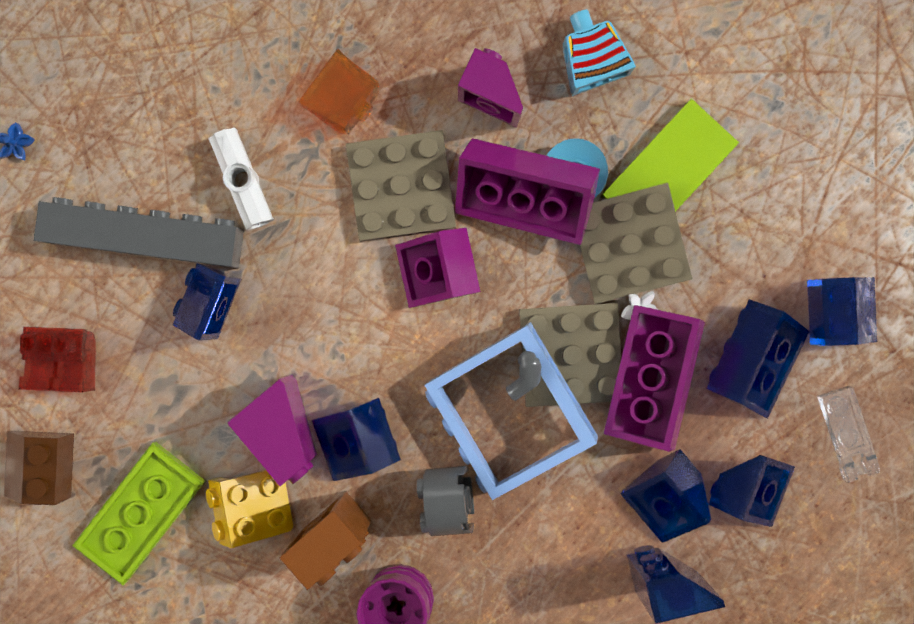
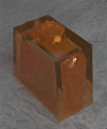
M337 49L298 102L303 109L313 114L337 133L349 134L358 121L364 122L372 112L374 106L371 104L379 94V82Z

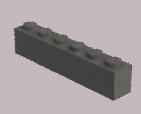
M52 197V203L38 202L33 241L239 268L244 230L234 227L235 221L215 218L214 224L202 223L203 217L182 214V220L170 218L169 212L150 210L149 215L137 214L138 208L119 205L117 206V211L105 210L106 204L85 201L84 207L73 206V200Z

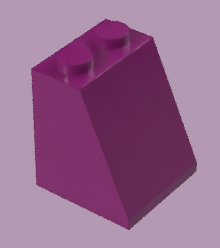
M293 375L280 378L227 423L279 486L283 485L287 480L293 485L314 466L310 461L317 455L297 380Z

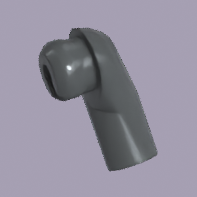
M525 351L519 355V378L506 387L508 395L514 401H517L534 389L541 381V362L531 351Z

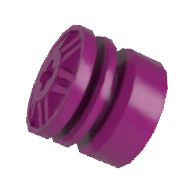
M402 564L386 567L375 575L359 599L356 613L358 624H427L434 603L432 586L426 576L414 567ZM395 596L398 601H405L403 607L399 602L393 603V599Z

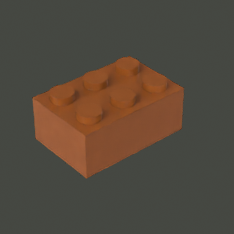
M346 491L297 533L279 559L306 590L310 589L315 583L321 587L336 573L335 569L342 560L349 563L362 551L361 546L366 542L365 537L369 534L367 529L371 519Z

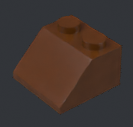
M7 431L4 496L20 504L57 505L71 498L74 433Z

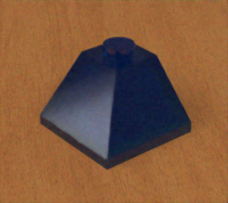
M681 449L657 460L620 493L662 543L707 525L711 521L702 474Z
M764 455L752 458L720 473L718 480L711 487V498L708 505L742 521L772 527L795 466Z

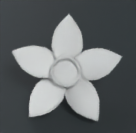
M650 291L641 299L636 294H629L630 305L624 308L621 314L622 318L631 320L634 305L657 309L655 305L650 304L654 299L655 293Z

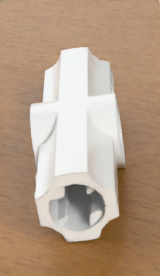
M223 129L214 133L209 138V141L223 172V182L232 194L245 229L251 230L267 225L274 219L259 185V176L252 168L237 129ZM240 172H247V183L242 187H237L235 185V177Z

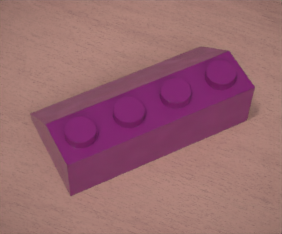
M472 138L459 157L455 213L581 245L596 194L600 168Z
M634 305L604 429L605 435L668 452L675 450L705 325L703 320Z

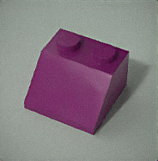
M475 48L458 84V101L517 128L523 111V105L507 62L501 60L502 56L491 49L484 48L481 51Z
M467 228L437 231L395 245L409 308L481 292Z

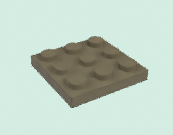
M443 130L346 144L360 242L456 228Z
M668 183L593 203L580 248L595 304L629 296V294H637L692 280Z
M618 303L519 309L520 328L530 322L532 323L578 403L611 402L621 362ZM521 343L522 353H523V352L526 351V349L524 348L523 344ZM542 376L539 385L525 394L526 407L558 405Z

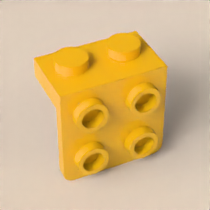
M267 470L231 479L219 477L208 480L209 489L206 490V499L209 507L213 508L215 521L212 522V532L215 540L219 541V544L235 548L292 530L293 521L286 483L279 486Z

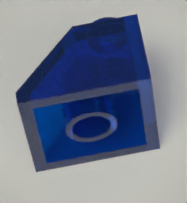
M197 263L196 267L191 268L186 276L185 286H187L183 299L180 298L173 309V316L175 317L173 326L200 341L218 339L242 279L210 266Z
M875 277L807 280L810 345H859L877 342Z
M379 398L365 401L312 420L333 481L373 474L401 460L396 441L392 436L385 410Z

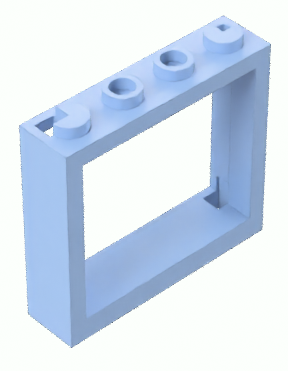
M531 322L431 379L424 385L427 389L425 392L427 400L433 408L439 409L444 418L442 419V424L446 432L451 437L455 436L459 443V453L463 461L467 465H472L477 474L475 478L479 488L483 493L488 492L492 500L597 444V433ZM521 342L526 351L533 352L536 358L540 360L541 376L578 439L498 482L442 386Z

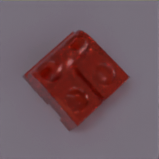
M23 327L19 351L22 354V360H25L24 376L19 378L18 390L95 391L96 339L93 332L87 331V329Z

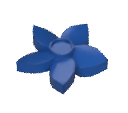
M15 122L9 127L8 134L0 133V143L4 144L0 150V158H7L13 153L17 158L25 161L26 155L23 147L30 146L35 139L23 134L21 126Z

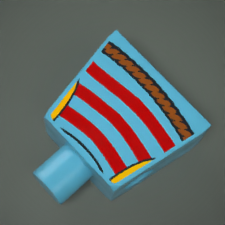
M587 9L570 16L574 33L565 36L563 52L572 96L627 77L633 72L636 67L634 61L610 21L593 25Z

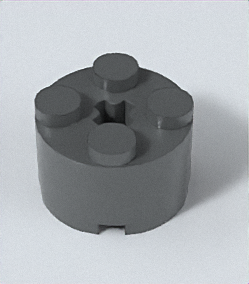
M467 466L426 469L423 478L417 479V495L419 499H423L424 512L420 513L422 533L429 532L430 536L473 533L474 523H468V514H474V497L471 477H464V474L469 470Z

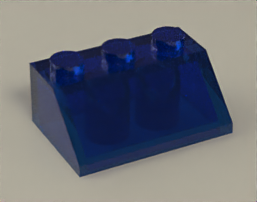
M749 299L746 307L742 309L738 316V323L731 338L724 345V353L717 367L710 374L709 384L706 389L768 419L810 331L786 312Z
M651 545L641 546L634 550L635 553L627 555L635 592L655 624L725 607L724 600L696 570L662 549L654 548Z

